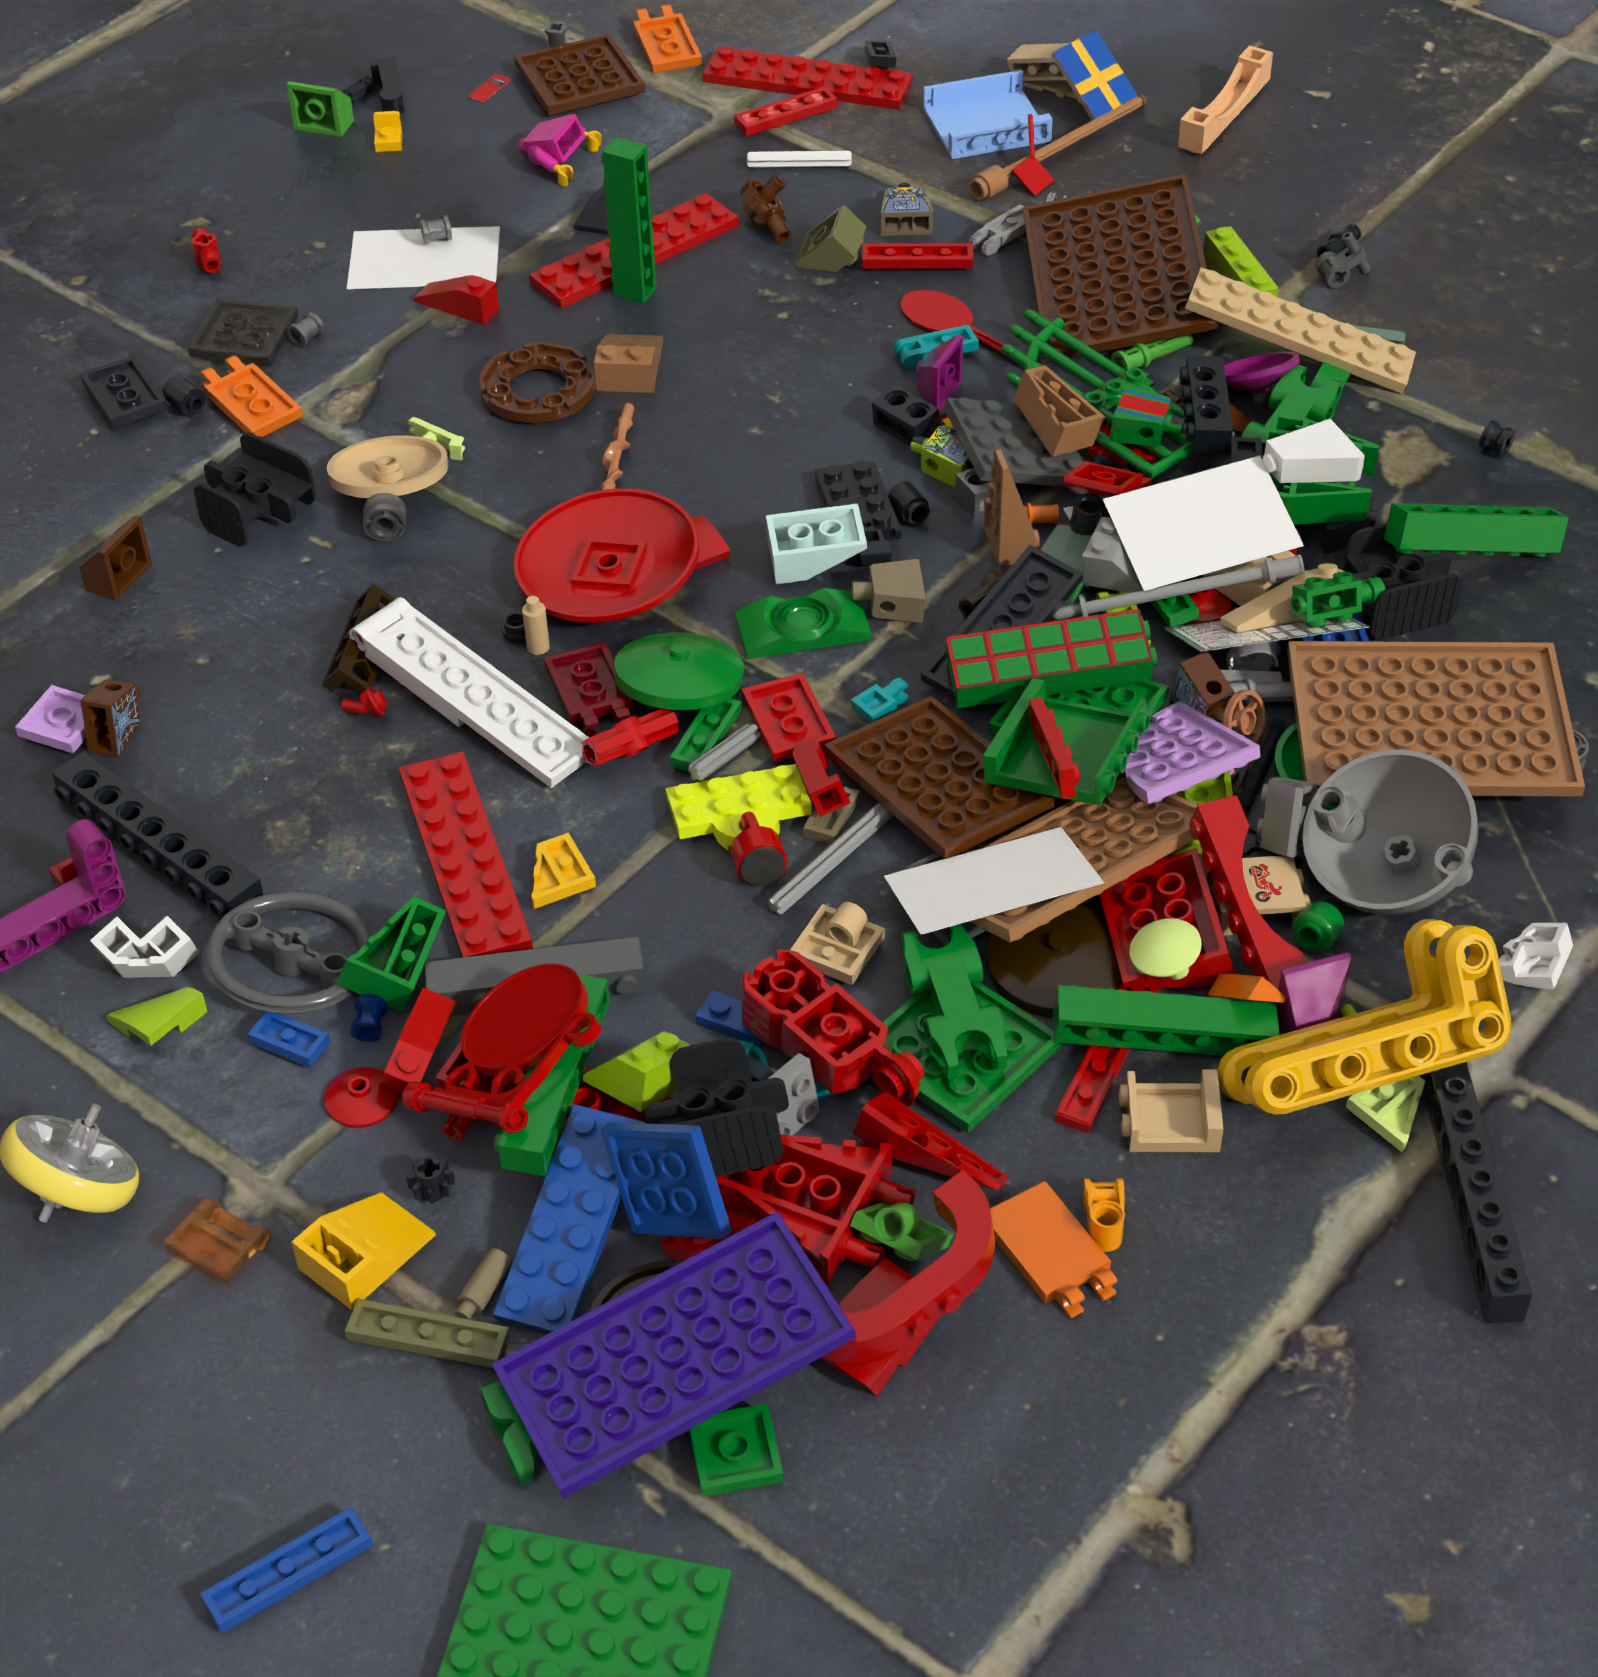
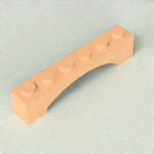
M1248 46L1238 57V63L1232 75L1218 96L1206 108L1201 110L1192 107L1180 119L1179 148L1186 149L1191 153H1204L1270 80L1273 52Z

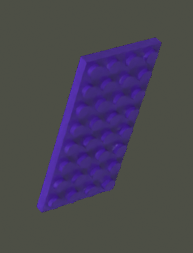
M777 1211L498 1360L492 1366L564 1499L856 1338V1334L847 1317Z

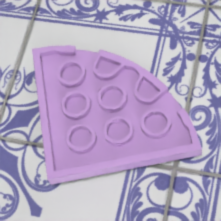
M1179 701L1151 716L1147 733H1142L1139 738L1136 752L1131 753L1128 757L1124 774L1130 788L1139 798L1147 804L1157 803L1166 796L1178 791H1186L1195 784L1215 779L1224 772L1244 767L1248 762L1260 758V745Z

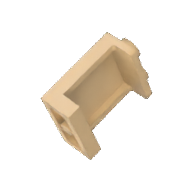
M1202 1070L1201 1083H1136L1135 1071H1127L1126 1084L1119 1085V1106L1126 1107V1114L1121 1115L1122 1137H1128L1129 1152H1220L1223 1120L1217 1070Z

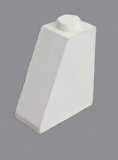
M1331 419L1267 440L1263 463L1267 471L1279 483L1346 482L1361 479L1365 455Z

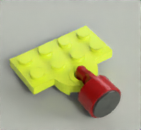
M796 764L781 765L761 771H749L739 775L718 777L707 781L665 788L666 799L679 839L713 833L718 843L727 851L730 850L738 876L750 885L769 884L777 880L786 870L788 859L779 837V821L811 815L812 803Z

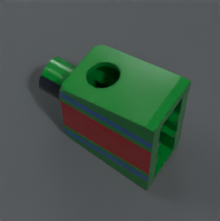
M1127 383L1113 415L1110 441L1156 447L1160 444L1164 432L1181 436L1185 418L1170 415L1172 400L1169 397Z

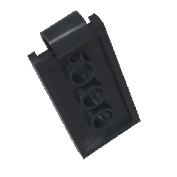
M859 461L849 465H830L825 468L815 469V480L825 507L858 503L867 542V549L857 554L859 566L891 562L889 540L901 539V527L874 461Z

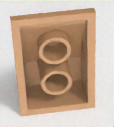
M606 334L597 345L594 360L596 391L654 393L663 336Z

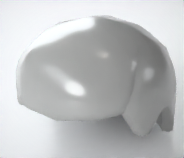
M1270 642L1231 647L1226 656V664L1229 670L1270 671L1272 665L1274 667L1279 665L1274 647Z

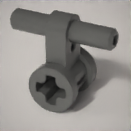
M1346 232L1342 236V240L1347 247L1339 254L1333 251L1325 252L1319 256L1315 263V269L1320 275L1325 276V281L1331 288H1339L1346 284L1351 275L1350 269L1356 265L1361 274H1366L1371 269L1365 258L1366 252L1363 246L1357 243L1351 232Z

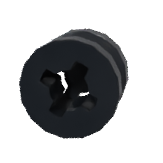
M1491 420L1482 432L1479 447L1484 450L1492 449L1496 455L1503 457L1511 448L1516 431L1510 427H1500L1498 422Z

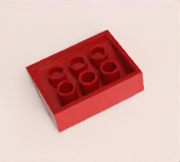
M1197 848L1163 857L1155 861L1153 865L1137 871L1126 880L1112 885L1100 894L1124 987L1203 989L1213 986L1219 974H1235ZM1161 919H1180L1194 926L1200 935L1202 947L1197 960L1189 967L1187 976L1175 980L1170 977H1153L1138 973L1131 961L1130 945L1139 930Z

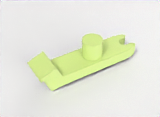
M412 417L408 420V424L413 426L409 429L411 434L434 440L450 452V459L463 460L462 454L465 450V446L462 445L463 437L452 434L419 418Z

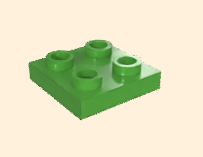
M881 1202L861 1209L854 1213L850 1224L851 1227L862 1232L861 1236L864 1239L877 1244L884 1243L894 1248L896 1255L910 1261H916L948 1248L954 1234L920 1217L916 1208L905 1202L892 1206Z

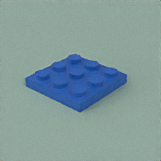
M610 1122L600 1129L633 1233L724 1239L732 1232L699 1125Z

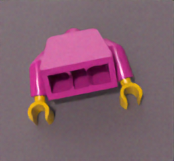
M571 114L537 124L527 137L519 140V149L523 154L528 153V157L534 165H542L551 173L554 171L558 173V183L561 186H568V178L573 181V168L570 165L564 164L560 166L559 164L564 163L584 139L587 140L586 148L589 151L597 152L602 143V136L598 131L586 132V128L580 125L576 114Z

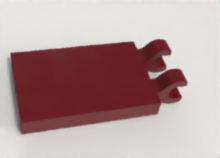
M605 642L544 657L545 669L570 723L573 725L581 722L586 736L592 737L599 734L597 718L612 714L614 722L617 724L630 717L629 710L634 709L633 699L624 694L615 683L614 659Z

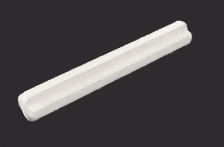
M850 151L749 152L747 154V165L749 168L850 167L852 163Z

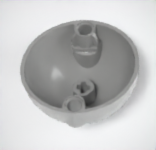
M1404 749L1369 753L1339 768L1320 786L1308 807L1303 825L1304 854L1317 880L1335 898L1346 905L1363 912L1381 915H1401L1416 912L1441 900L1455 887L1465 885L1472 878L1473 868L1471 862L1478 841V820L1475 802L1461 776L1449 765L1433 756ZM1340 803L1336 809L1327 810L1330 805Z

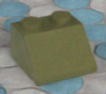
M843 204L806 232L795 265L798 268L837 272L845 265L850 267L859 256L857 252L864 242L863 235L867 226Z

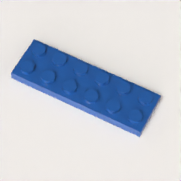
M573 1105L494 1310L493 1316L496 1320L549 1334L577 1319L622 1198L600 1129L610 1122L645 1124V1122Z

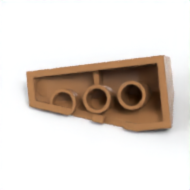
M1001 449L994 451L991 466L992 482H988L987 487L990 497L985 498L983 528L997 564L1000 567L1013 565L1029 545L1039 548L1040 539L1037 529H1032Z

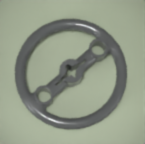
M288 891L261 895L241 903L219 920L209 936L207 944L208 968L218 987L229 997L243 1005L260 1011L299 1014L330 1007L354 993L347 988L335 984L348 957L341 953L323 955L310 949L309 936L301 928L285 927L278 930L277 933L262 926L260 914L281 909H303L323 913L335 918L350 929L357 940L359 950L366 944L372 933L364 919L342 902L311 892ZM228 939H234V944L239 949L253 950L260 948L273 955L274 968L278 973L285 976H297L307 971L321 978L323 990L305 995L283 996L252 989L239 982L225 966L223 960L224 944Z

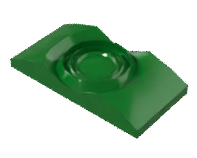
M821 588L806 597L792 599L768 596L735 611V619L747 659L872 640V634L861 601H852L851 591Z

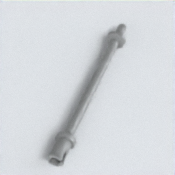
M1301 554L1277 560L1266 558L1265 562L1259 567L1087 602L1081 594L1078 595L1079 603L1060 607L1052 619L1060 620L1077 616L1086 617L1088 614L1259 579L1272 584L1276 583V579L1300 574L1304 575L1303 559Z

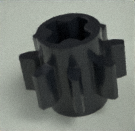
M428 1155L417 1162H412L414 1173L407 1174L406 1179L408 1188L413 1189L415 1200L422 1198L434 1204V1202L441 1200L444 1196H450L448 1185L455 1184L456 1182L454 1170L449 1169L446 1158L440 1160L437 1157Z

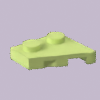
M1415 1076L1353 1094L1348 1098L1346 1108L1402 1152L1409 1139L1425 1080L1420 1076Z

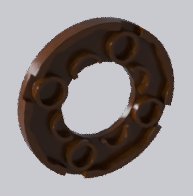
M549 342L523 344V348L516 349L511 353L507 349L500 352L486 363L479 378L482 400L492 412L501 416L504 420L524 422L531 425H540L544 422L555 421L580 412L593 397L596 389L594 366H591L586 361V356L572 347ZM535 369L557 372L566 380V385L560 389V393H549L541 400H538L536 396L532 399L519 397L518 393L514 394L511 391L510 385L518 375Z

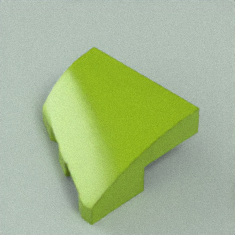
M185 987L111 1012L106 1017L110 1024L129 1038L135 1034L152 1046L173 1028L182 1033L208 1011L203 993L194 988Z

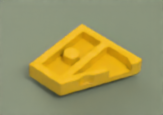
M569 832L537 843L536 865L534 866L533 875L534 888L531 894L534 909L596 887L595 876Z

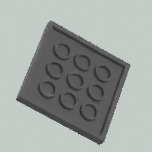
M947 398L943 408L981 481H992L991 466L994 451L1001 449L1014 483L1066 487L1063 482L1064 476L1084 463L1077 450L1052 457L1015 402L979 401L968 398Z

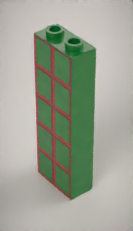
M1140 609L946 637V658L957 709L1019 700L1032 678L1045 680L1046 695L1151 680L1152 667L1157 666V654L1154 646L1149 647L1148 621H1142Z

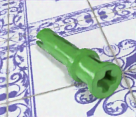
M1192 334L1147 344L1138 343L1127 351L1119 350L1114 352L1111 361L1126 371L1130 368L1138 367L1143 369L1148 367L1151 361L1191 346L1193 337Z

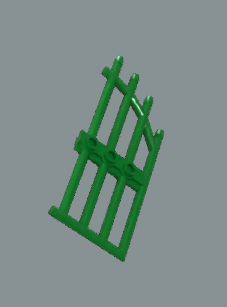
M1027 309L1024 312V317L1042 330L1035 336L1019 325L1013 324L1010 327V332L1013 336L1020 338L1022 342L1029 346L1027 353L1024 354L1009 344H1004L1001 348V351L1007 357L1012 358L1013 361L1024 367V371L1042 366L1036 362L1038 353H1041L1094 388L1095 391L1084 394L1066 382L1105 416L1104 421L1111 426L1114 415L1112 410L1117 408L1127 383L1163 395L1152 388L1155 382L1148 378L1149 375L1141 369L1130 368L1126 371L1063 330L1064 321L1060 317L1051 322L1036 311ZM1051 336L1116 379L1109 380L1106 383L1045 342ZM1012 372L1006 377L1007 381L1018 389L1022 378ZM1172 401L1170 414L1184 418V408ZM1099 430L1095 439L1097 443L1151 479L1193 454L1191 441H1186L1184 433L1179 436L1164 432L1163 435L1181 446L1174 452L1161 444L1156 447L1141 445L1161 459L1154 464H1150L1121 443L1110 441V436Z

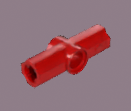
M660 709L640 718H637V716L630 717L615 724L608 731L585 739L582 742V755L586 763L592 765L593 768L622 756L624 759L632 757L648 749L652 744L679 732V721L675 713L668 709Z

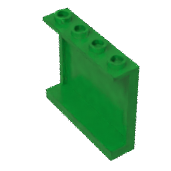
M1032 678L983 754L985 782L1061 798L1030 728L1029 699L1042 697L1047 709H1052L1054 712L1056 727H1061L1064 745L1068 744L1070 747L1072 763L1077 762L1079 768L1080 782L1075 783L1076 797L1067 799L1100 806L1107 793H1112L1118 774L1125 771L1128 757L1131 753L1136 752L1142 733H1147L1149 729L1150 714L1146 713V699L1141 698L1133 713L1047 698L1045 680Z

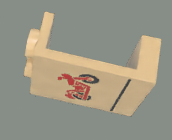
M1282 855L1242 858L1244 880L1249 896L1259 914L1291 912L1294 921L1295 917L1310 904L1308 894H1303L1302 870L1296 869L1293 857ZM1208 871L1207 883L1223 936L1233 935L1228 925L1227 909L1224 902L1221 903L1215 893L1214 877L1211 871Z

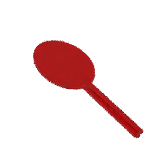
M932 290L912 291L902 298L901 311L916 326L930 332H936L969 324L980 342L1005 355L1001 351L1005 343L972 326L973 315L971 310L957 298Z

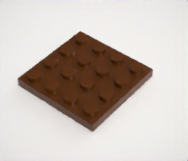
M610 34L514 56L515 66L549 116L560 115L574 109H585L591 105L609 103L615 99L633 97L636 94L645 92L644 81Z

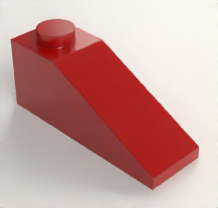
M475 275L430 282L414 296V302L482 325H485L499 311L496 282Z
M424 987L422 988L386 1066L380 1086L403 1094L405 1087L410 1082L422 1081L456 1001Z

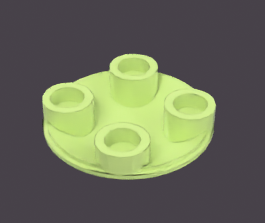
M1161 919L1146 925L1138 931L1130 945V957L1138 973L1153 977H1170L1178 980L1184 978L1189 973V967L1197 960L1200 954L1202 942L1198 931L1190 923L1180 919Z

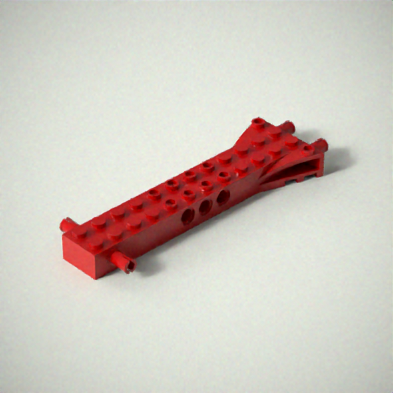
M461 1041L436 1075L437 1088L446 1089L445 1081L448 1075L457 1067L469 1062L462 1052ZM586 1066L584 1074L593 1068ZM480 1073L481 1083L476 1091L491 1094L492 1081L495 1076ZM582 1077L572 1107L575 1104L643 1121L647 1124L645 1110L640 1112L584 1082ZM467 1079L463 1080V1081L458 1085V1087H460V1088H465V1087L463 1086V1083H464ZM514 1080L505 1086L504 1092L517 1087ZM667 1096V1097H665L664 1099L660 1100L659 1102L666 1101V1100H671V1099H676V1098ZM451 1114L441 1126V1130L450 1139L457 1132L454 1139L455 1141H461L475 1119ZM482 1119L484 1122L500 1127L499 1122ZM783 1134L780 1135L784 1153L777 1163L768 1167H760L754 1170L716 1177L725 1209L756 1221H760L778 1211L815 1270L828 1287L841 1263L846 1259L872 1269L884 1259L885 1247L855 1238L859 1230L850 1226L854 1213L873 1206L878 1201L891 1206L902 1202L913 1206L917 1190L914 1188H908L887 1180L892 1172V1143H880L879 1148L856 1146L855 1140H844L843 1145L822 1144V1138Z

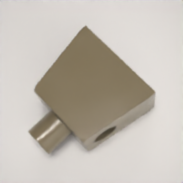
M919 559L871 565L868 582L851 583L852 601H869L871 615L874 618L923 623L926 596Z

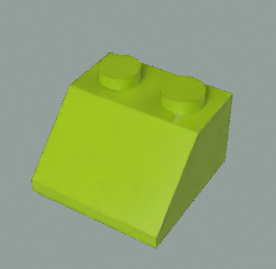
M663 1031L583 1074V1081L642 1112L648 1105L657 1103L676 1092L671 1068V1057L679 1048L689 1046L690 1044L680 1040L674 1034Z

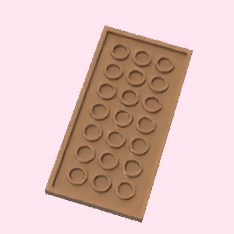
M1125 774L1118 775L1112 793H1107L1100 806L1072 800L986 846L990 847L1062 827L1104 881V884L969 922L1008 942L1022 938L1028 932L1049 923L1053 918L1074 909L1078 904L1101 894L1105 889L1126 880L1130 875L1153 865L1155 861L1171 852L1178 851L1182 846L1195 840L1191 835L1189 822L1198 804L1174 794L1164 797L1157 803L1147 804L1132 791L1127 783Z

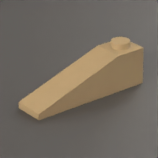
M1320 564L1317 569L1307 570L1304 575H1297L1222 616L1221 624L1239 633L1300 621L1293 617L1291 609L1292 586L1303 584L1305 579L1312 577L1333 578L1334 573L1344 571L1340 570L1335 564Z

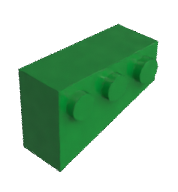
M413 896L387 921L386 925L376 935L373 934L356 954L353 953L346 960L335 984L402 1012L414 990L446 910Z

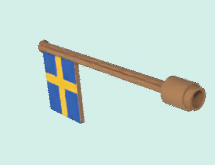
M1097 30L1051 54L1092 121L1035 151V158L1041 162L1138 108L1143 109L1146 106L1145 97L1135 92ZM1030 155L1004 169L998 165H993L974 175L968 185L972 197L976 200H987L1007 189L1008 179L1015 176L1011 171L1029 158Z

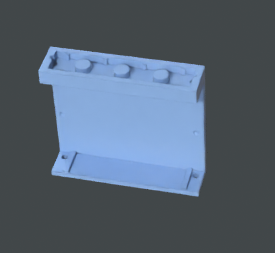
M1022 70L923 87V110L951 159L1029 146L1028 114L1033 115L1035 145L1051 142L1053 119L1050 114L1038 115L1022 90Z

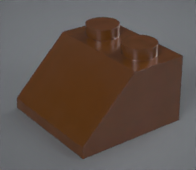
M135 515L124 523L79 566L86 591L116 601L152 565L141 517Z

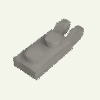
M1019 204L983 225V228L972 234L969 243H973L974 249L982 247L981 252L986 256L995 254L1000 246H1004L1026 233L1023 213L1024 206Z

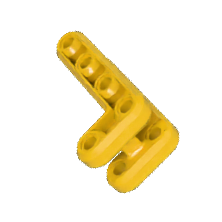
M1424 919L1414 924L1407 932L1404 941V955L1412 988L1411 998L1236 1047L1228 1051L1220 1060L1217 1072L1221 1091L1230 1099L1244 1104H1253L1262 1111L1274 1115L1287 1114L1478 1059L1501 1050L1508 1042L1512 1028L1497 949L1492 937L1485 930L1476 926L1456 925L1453 927L1450 923L1442 920ZM1435 939L1437 947L1435 952L1431 955L1429 947L1431 942ZM1468 946L1470 954L1466 960L1464 949ZM1484 1018L1485 1027L1484 1030L1479 1034L1478 1026L1480 1021ZM1247 1067H1250L1243 1084L1242 1073Z

